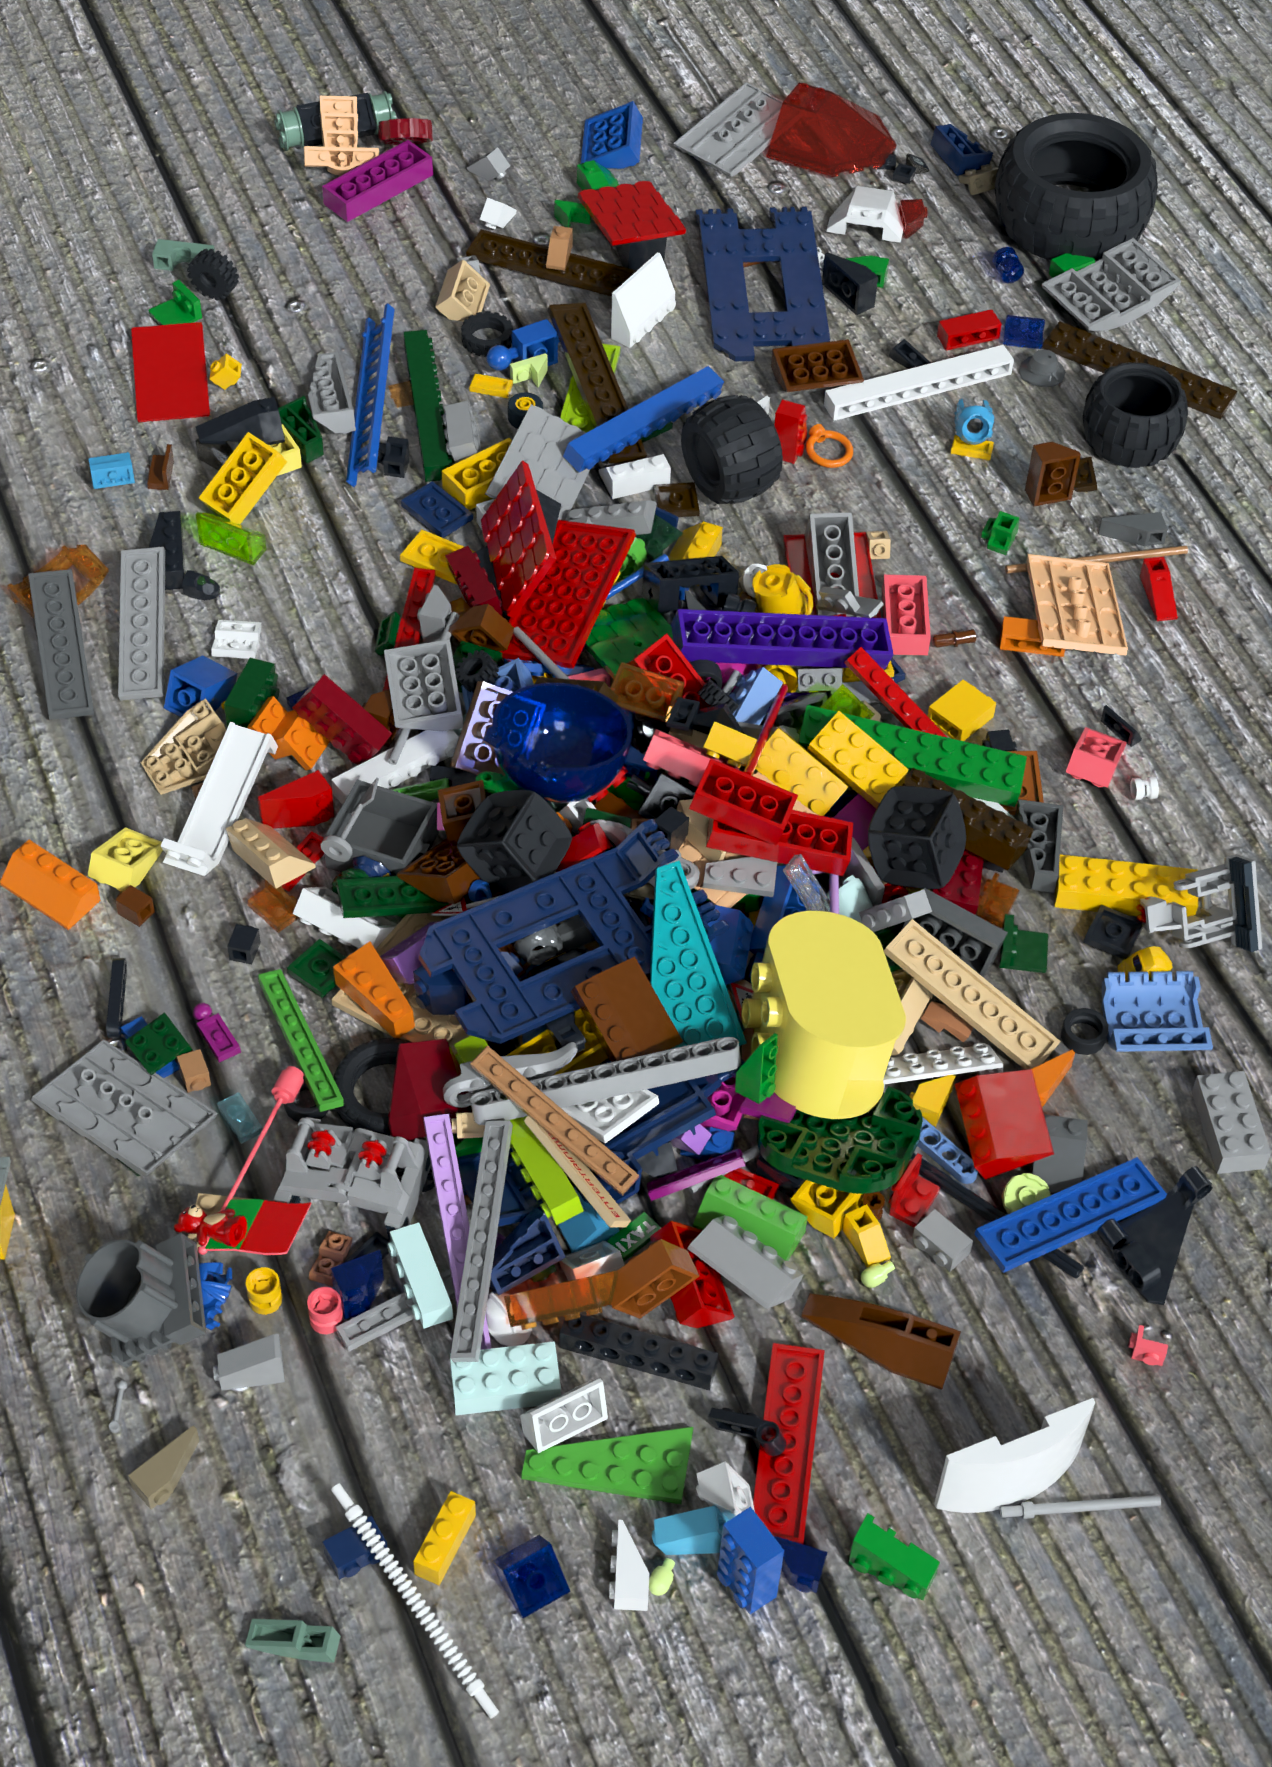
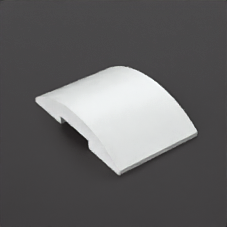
M1091 1398L1045 1416L1041 1430L1006 1444L1000 1445L995 1436L946 1455L934 1502L936 1509L962 1513L999 1510L1003 1506H1013L1024 1502L1046 1490L1066 1472L1077 1456L1095 1405L1094 1399Z

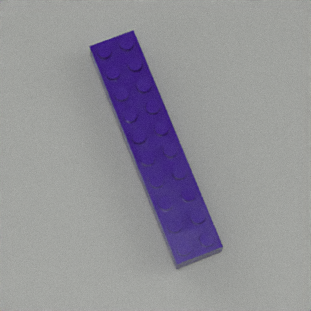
M677 609L671 623L673 641L689 662L710 660L715 663L848 668L844 662L862 647L882 669H886L894 655L887 618Z

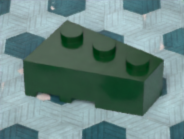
M305 396L278 408L281 424L284 425L299 447L301 458L306 463H309L323 456L322 435L316 421L312 417V412L306 403Z

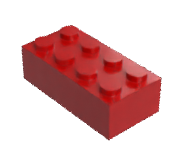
M710 758L689 809L777 846L798 795Z

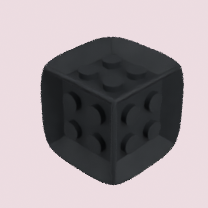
M896 786L892 787L885 794L871 819L868 829L869 849L879 878L889 884L921 889L943 888L950 881L963 856L966 844V829L962 811L953 793L926 787Z
M530 790L502 791L489 795L477 807L460 834L457 848L468 865L483 881L489 883L492 889L502 893H509L554 874L570 847L572 835L563 820L537 793Z

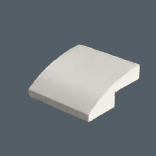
M218 620L215 628V640L211 648L212 656L255 658L260 639L261 622Z

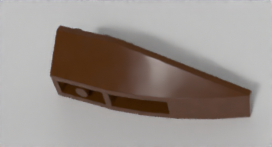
M811 1293L801 1314L803 1319L891 1373L940 1390L943 1389L961 1331L891 1308L857 1300Z

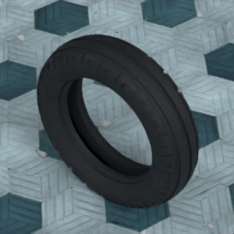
M399 1038L371 1040L357 1046L341 1060L333 1078L343 1097V1106L335 1109L347 1126L353 1127V1130L362 1128L390 1136L388 1125L389 1113L374 1112L362 1106L354 1095V1087L360 1076L367 1070L379 1065L396 1064L398 1045L412 1043L411 1041Z

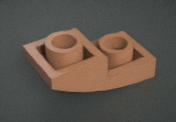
M933 1001L927 1005L920 1018L939 1033L945 1028L962 1042L968 1039L974 1028L950 1007Z
M328 1231L319 1247V1256L309 1272V1280L333 1287L341 1272V1264L347 1258L353 1238Z

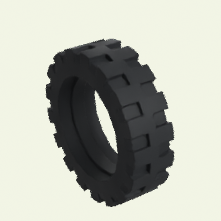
M485 311V313L478 312L476 315L472 314L463 321L461 326L463 346L468 349V352H473L477 356L484 355V357H487L489 349L496 345H502L510 349L513 325L510 320H507L506 316H501L497 312ZM483 328L496 329L502 333L501 336L492 340L478 339L472 334Z

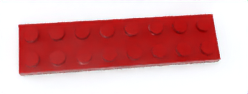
M773 1343L763 1420L771 1421L778 1425L786 1439V1448L780 1455L770 1456L765 1453L760 1445L753 1505L755 1513L781 1546L803 1549L825 1350Z

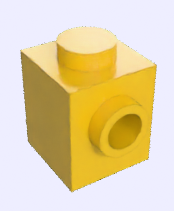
M226 353L218 361L215 360L211 364L210 380L215 385L226 390L229 386L237 383L241 376L242 364Z

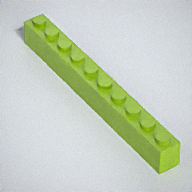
M469 1036L454 1044L457 1052L455 1057L459 1064L471 1062L488 1044L485 1039ZM527 1116L511 1119L513 1128L510 1148H512L513 1152L510 1154L516 1166L522 1165L523 1169L520 1171L525 1182L533 1184L530 1189L537 1201L542 1200L543 1203L540 1206L547 1218L552 1217L555 1224L558 1225L582 1213L584 1210L580 1199L564 1171L525 1124L524 1120Z

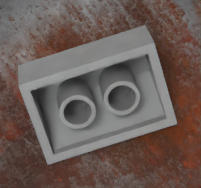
M468 400L445 406L446 415H443V421L447 429H444L447 441H449V443H446L448 454L453 456L455 463H458L481 452L479 428Z

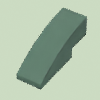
M252 1619L245 1646L250 1649L289 1658L334 1663L341 1636L333 1626L306 1625L303 1620Z

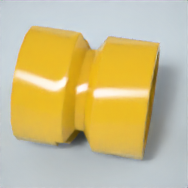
M266 1267L257 1268L250 1272L246 1278L249 1305L258 1314H271L278 1310L282 1304L280 1280L274 1270Z

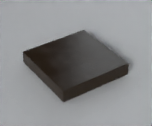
M695 482L654 485L656 506L677 517L699 516L700 510Z

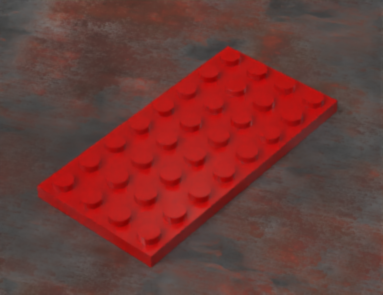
M558 520L553 540V548L557 560L515 618L511 617L508 623L514 628L519 627L556 665L574 669L636 537L634 529ZM514 634L508 649L499 651L502 652V658H519L520 660L541 663Z

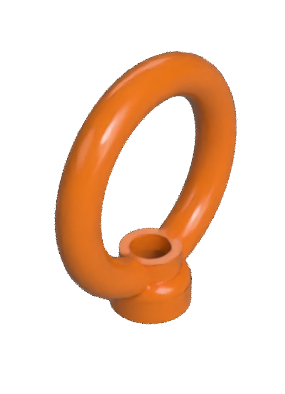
M816 424L809 430L810 437L806 442V452L813 462L823 467L837 468L844 466L851 460L853 446L846 436L836 431L825 430L822 424ZM826 438L834 439L844 446L845 454L840 459H825L815 452L814 444L816 441L821 443Z

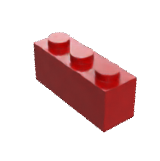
M992 309L939 321L937 337L945 350L948 351L999 339L1002 323Z

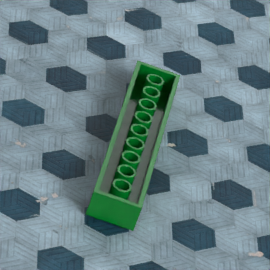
M807 705L798 743L807 750L812 740L835 716L837 711ZM842 713L908 768V772L915 768L937 780L945 782L946 785L956 790L963 791L972 798L1010 807L1016 806L1021 793L1027 756Z

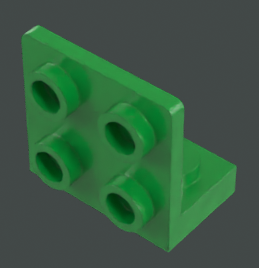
M180 280L172 282L173 299L149 309V314L160 325L193 323L202 319L200 300Z

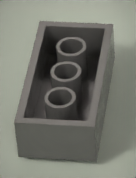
M924 888L923 890H925L932 912L913 918V920L984 978L991 968L1008 932ZM912 919L905 921L902 930Z

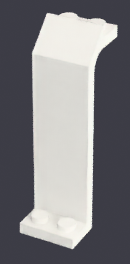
M233 722L229 723L178 842L166 838L163 839L161 848L166 853L163 863L202 876L207 875L219 864L229 842L226 828L238 821L267 752L275 754L278 745L271 734H264L235 725Z

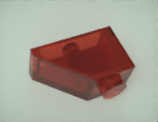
M922 199L900 200L899 213L904 227V239H908L923 227L924 218H927L928 212L927 207H924Z

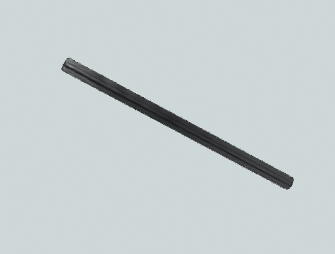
M913 1153L911 1159L913 1160L917 1154ZM922 1158L919 1174L990 1222L1007 1215ZM1059 1249L1042 1255V1257L1076 1279L1080 1277L1084 1270L1083 1265Z

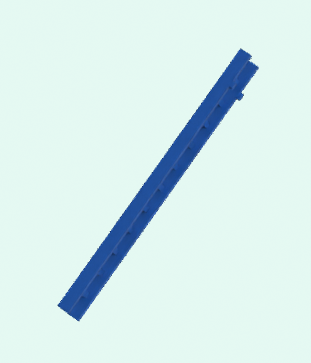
M388 303L385 305L381 324L375 328L376 323L368 317L365 323V331L362 333L364 339L354 413L356 431H352L346 482L352 487H355L357 484L358 472L364 473L369 470L375 473L377 468L395 310ZM382 332L381 336L374 340V337ZM380 345V349L372 354V350ZM378 359V362L370 367L371 363ZM377 371V375L369 381V377ZM375 385V389L367 394L368 390ZM374 398V402L366 407V403ZM372 412V416L364 421V417ZM371 425L370 430L362 435L363 430ZM369 440V444L361 449V445ZM367 454V458L359 463V459Z

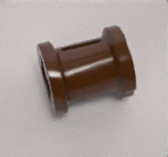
M880 1192L864 1194L862 1206L867 1204L879 1221L883 1214L884 1196Z

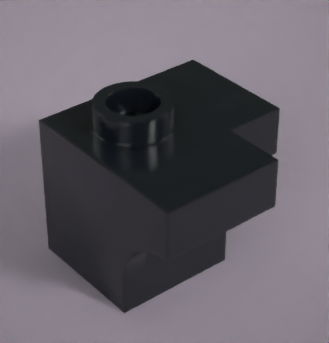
M388 436L386 443H379L378 463L384 465L385 476L405 477L409 465L408 439Z

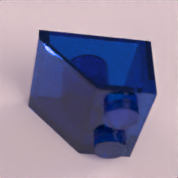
M380 1250L331 1268L333 1289L341 1297L342 1311L345 1319L356 1317L370 1310L384 1281Z
M540 1535L491 1561L501 1586L522 1619L571 1592L551 1543Z

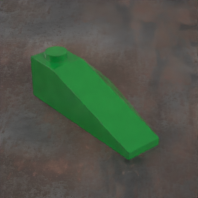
M594 160L577 165V184L582 191L587 189L599 190L602 187H617L619 185L618 180L611 171Z

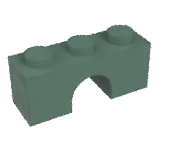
M158 239L152 253L154 269L173 271L178 263H190L201 250L214 249V245Z

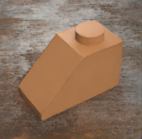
M553 227L546 268L565 271L572 250L573 228Z

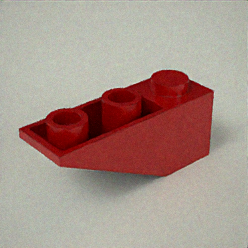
M1164 556L1144 558L1140 579L1156 621L1176 620L1178 616L1171 575Z

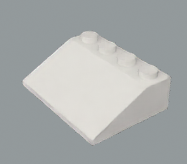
M657 252L612 293L611 339L629 348L636 342H639L658 322H661L664 316L673 311L676 305L675 290L660 253Z

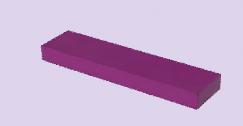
M741 1149L733 1150L648 1182L647 1189L651 1201L746 1166Z

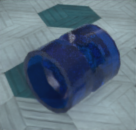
M1003 247L995 252L992 261L1001 280L1005 283L1018 281L1024 274V268L1015 250L1012 247Z

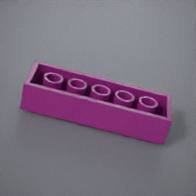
M407 140L323 185V203L345 221L349 222L433 176L432 157Z

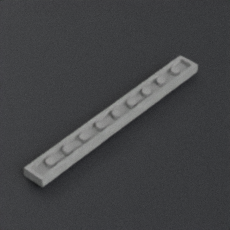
M510 1120L486 1121L450 1355L453 1362H479L513 1128Z

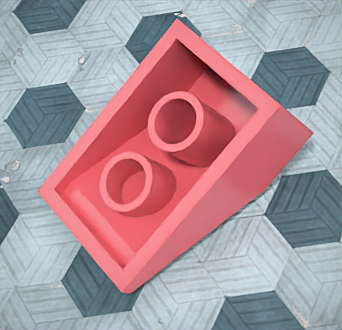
M1085 727L1073 750L1066 773H1069L1075 779L1091 781L1097 787L1108 788L1127 742Z

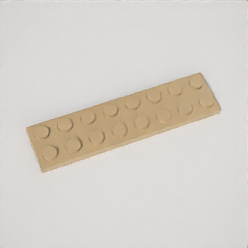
M913 919L885 948L884 953L1024 1070L1041 1065L1061 1042Z

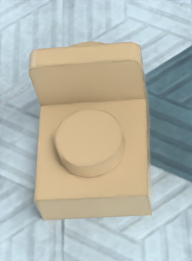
M866 532L871 559H889L891 539L888 532Z

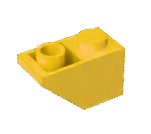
M866 1204L845 1214L842 1230L866 1267L868 1268L873 1264H881L890 1260L891 1256L880 1223Z

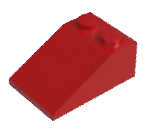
M319 770L258 797L261 823L271 826L273 829L316 826L334 817L332 788Z

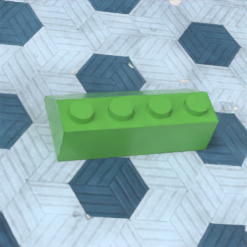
M720 1175L714 1178L707 1189L693 1227L704 1230L713 1219L724 1215L732 1217L741 1228L754 1233L758 1238L757 1240L765 1246L774 1248L778 1253L777 1255L785 1261H789L806 1232L808 1216Z

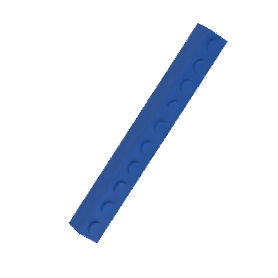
M707 366L569 442L563 457L579 473L585 469L589 470L596 463L607 460L610 455L620 453L626 446L634 445L642 437L646 438L653 431L662 429L667 423L675 422L681 415L689 414L694 408L702 406L712 398L716 399L722 392L721 388L724 381Z

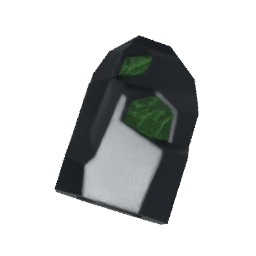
M187 570L182 584L185 595L204 601L217 597L220 592V586L216 581L197 571Z

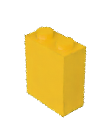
M961 680L929 706L927 716L948 737L965 741L994 717L996 702L976 689L975 686L965 680Z

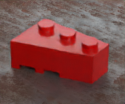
M782 399L775 412L774 426L781 443L783 461L795 464L797 458L802 456L804 444L807 440L805 405Z

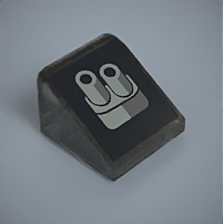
M907 154L906 165L916 167V174L929 172V168L922 158Z

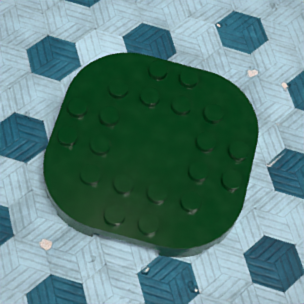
M888 1086L885 1093L883 1092L880 1102L872 1110L852 1118H821L797 1110L791 1122L786 1123L761 1115L758 1126L757 1146L763 1158L773 1167L784 1173L843 1192L856 1194L874 1193L891 1187L903 1175L919 1143L923 1118L920 1109L916 1110L913 1106V1100L908 1095Z

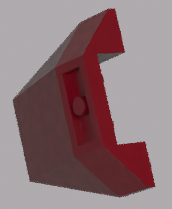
M447 1039L398 1045L388 1115L391 1137H403L407 1141L414 1142L415 1138H426L424 1117L449 1114L452 1129V1118H457L456 1113H473L471 1105L462 1108L453 1107L444 1100L443 1087L445 1084L461 1075L460 1064ZM469 1091L461 1092L458 1095H464Z

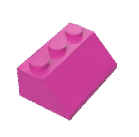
M731 1077L722 1082V1085L707 1098L714 1107L716 1115L701 1123L704 1128L713 1127L726 1131L737 1130L743 1115L741 1113V1105L746 1097L735 1092L736 1078Z

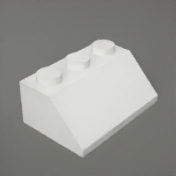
M664 454L599 469V474L612 499L653 490L656 484H670L671 467Z
M601 1378L590 1380L520 1415L523 1434L538 1453L608 1419L604 1386Z

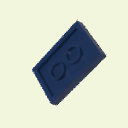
M433 481L401 500V506L442 538L473 520V513Z

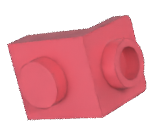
M1139 1325L1137 1332H1132L1128 1348L1133 1349L1131 1359L1143 1361L1148 1365L1162 1366L1167 1354L1168 1345L1143 1339L1144 1326Z

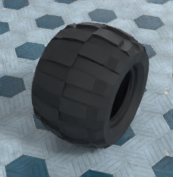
M1130 362L1106 369L1104 374L1100 375L1094 382L1086 396L1083 426L1089 446L1095 449V453L1098 456L1119 466L1130 468L1150 467L1158 464L1160 460H1165L1176 449L1185 431L1188 416L1185 390L1181 388V383L1178 379L1170 375L1168 371L1150 364Z
M745 395L719 397L700 406L683 423L681 447L686 466L699 490L711 501L717 504L742 503L761 495L779 479L783 463L779 436L769 415L752 398H748Z

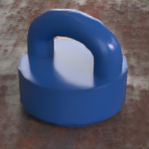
M478 879L471 884L468 892L470 901L478 902L492 898L489 883Z

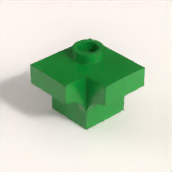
M1002 511L999 512L997 518L989 517L981 535V538L989 540L987 549L1007 555L1018 533L1019 517Z

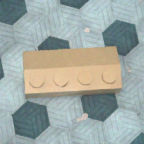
M245 818L236 821L233 825L226 828L232 850L275 888L316 868L310 859L271 826Z
M904 969L891 972L906 1015L904 1030L895 1041L891 1055H898L903 1051L907 1039L913 1033L917 1021L924 1013L927 1003L933 997V993Z

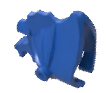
M221 1262L199 1263L205 1324L209 1330L220 1326V1323L213 1319L216 1314L222 1313L220 1307L226 1303V1299L231 1291V1285H227L229 1280H232V1268H228L227 1274L220 1275L223 1274V1263Z

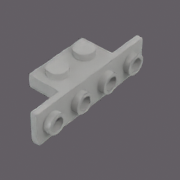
M824 586L819 591L822 600L816 605L817 609L871 618L878 613L879 609L883 606V602L877 599L853 596L849 590Z

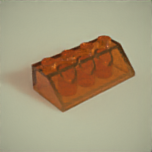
M615 1270L504 1296L510 1327L521 1325V1329L525 1330L537 1327L536 1322L542 1321L543 1325L559 1322L558 1317L564 1316L565 1321L579 1318L580 1312L586 1311L587 1316L602 1313V1307L612 1304L618 1271Z

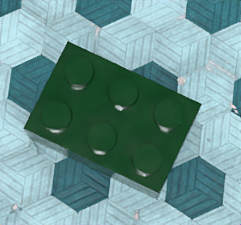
M249 658L224 703L227 728L230 722L247 728L268 697L274 696L278 699L280 690L277 688L278 674L275 671L274 663Z

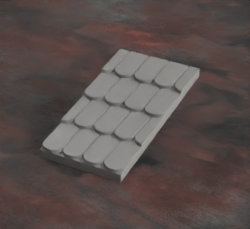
M746 82L673 144L680 151L732 177L737 175L749 162L751 163L768 145L773 144L785 131H788L804 113Z
M531 404L485 495L495 499L504 485L507 484L508 479L517 469L520 462L524 461L529 465L536 490L561 503L558 520L565 521L567 512L571 510L590 469H585L579 473L563 455L568 443L584 435L586 432Z
M102 1040L33 1095L31 1101L58 1121L61 1120L81 1136L87 1137L115 1159L118 1158L136 1173L145 1177L152 1173L167 1158L171 1157L181 1146L190 1141L195 1134L205 1128L218 1114L156 1073L149 1075L140 1062L106 1040Z

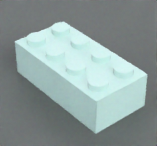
M555 1341L480 1350L479 1362H453L450 1358L455 1415L535 1407L561 1395Z

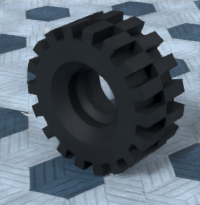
M214 249L201 250L189 263L187 272H189L188 278L192 279L190 281L191 284L196 285L195 289L202 291L203 296L208 295L210 299L215 297L216 300H223L238 284L239 274H236L237 268L232 266L234 263L228 261V257L226 255L222 256L218 250L216 253Z

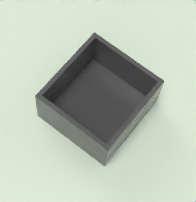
M357 779L325 837L330 835L341 836L352 817L350 813L371 786V783ZM377 786L374 800L363 807L345 839L352 847L353 854L349 861L339 862L325 854L326 868L342 873V871L348 868H353V858L366 856L381 862L392 873V876H398V872L431 849L439 834V830H437V804Z

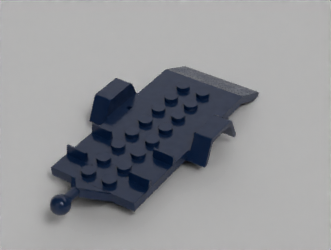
M741 1059L740 1067L731 1071L647 1089L658 1096L659 1104L607 1143L601 1142L639 1174V1178L621 1196L589 1168L617 1204L639 1191L642 1167L637 1159L651 1151L658 1156V1147L688 1130L695 1135V1126L716 1115L714 1107L707 1098L722 1085V1082L731 1077L736 1078V1072L745 1063L743 1059ZM512 1148L509 1149L498 1227L521 1222L534 1207L543 1211L540 1206L543 1203L542 1200L537 1201L530 1189L533 1184L531 1182L526 1183L521 1174L522 1165L516 1166L510 1154L513 1152ZM481 1152L457 1158L462 1187L472 1203H474ZM567 1176L576 1193H579L582 1199L586 1203L590 1204L588 1200L584 1197V1195L580 1192V1190L576 1187V1185Z

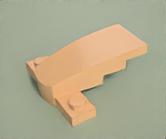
M320 96V122L323 147L304 146V167H327L328 172L342 176L379 156V148H357V97Z

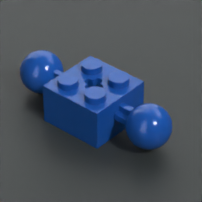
M548 319L512 330V348L508 349L502 345L493 346L487 353V363L492 369L502 371L509 367L511 361L515 363L546 353L548 356V366L558 363V343H560L557 331Z

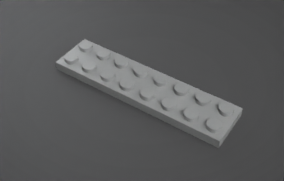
M164 547L123 550L121 551L118 697L120 701L164 697L165 549Z

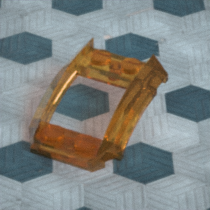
M76 545L77 548L62 546L61 552L34 573L68 570L74 565L89 581L76 593L77 605H79L95 591L109 571L86 545ZM28 575L22 578V582L16 585L8 584L7 586L14 603L18 602L35 620Z

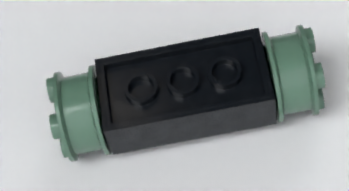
M382 91V94L374 96L370 93L350 96L357 97L358 138L377 135L379 133L380 121L397 119L396 113L392 111L391 94H387L386 91ZM319 101L297 105L290 111L281 112L280 109L277 110L274 124L276 130H279L280 137H278L280 148L288 151L289 147L300 146V148H304V146L323 144Z

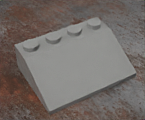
M450 639L384 650L396 728L448 731L463 727V715Z

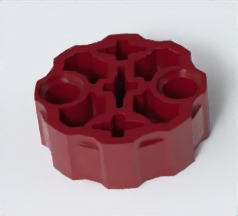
M406 118L389 119L379 122V141L382 144L399 145L409 140L417 145L433 141L431 120Z

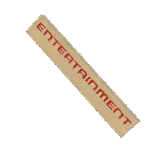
M527 1116L524 1120L525 1124L609 1227H627L631 1220L589 1168L532 1118Z

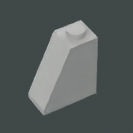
M273 1334L217 1354L218 1365H213L214 1380L220 1381L221 1391L285 1382L279 1334Z

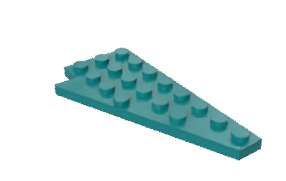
M680 860L658 867L655 870L650 984L683 1040V1043L674 1048L724 1037H734L739 1041V1046H742L747 1042Z

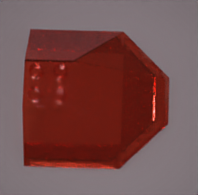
M799 82L782 103L766 157L831 177H837L841 172L848 171L851 174L864 171L865 167L873 166L874 169L882 167L887 157L896 149L897 144L877 114L832 91Z

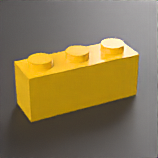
M450 1491L413 1561L416 1576L440 1586L476 1516L475 1501Z

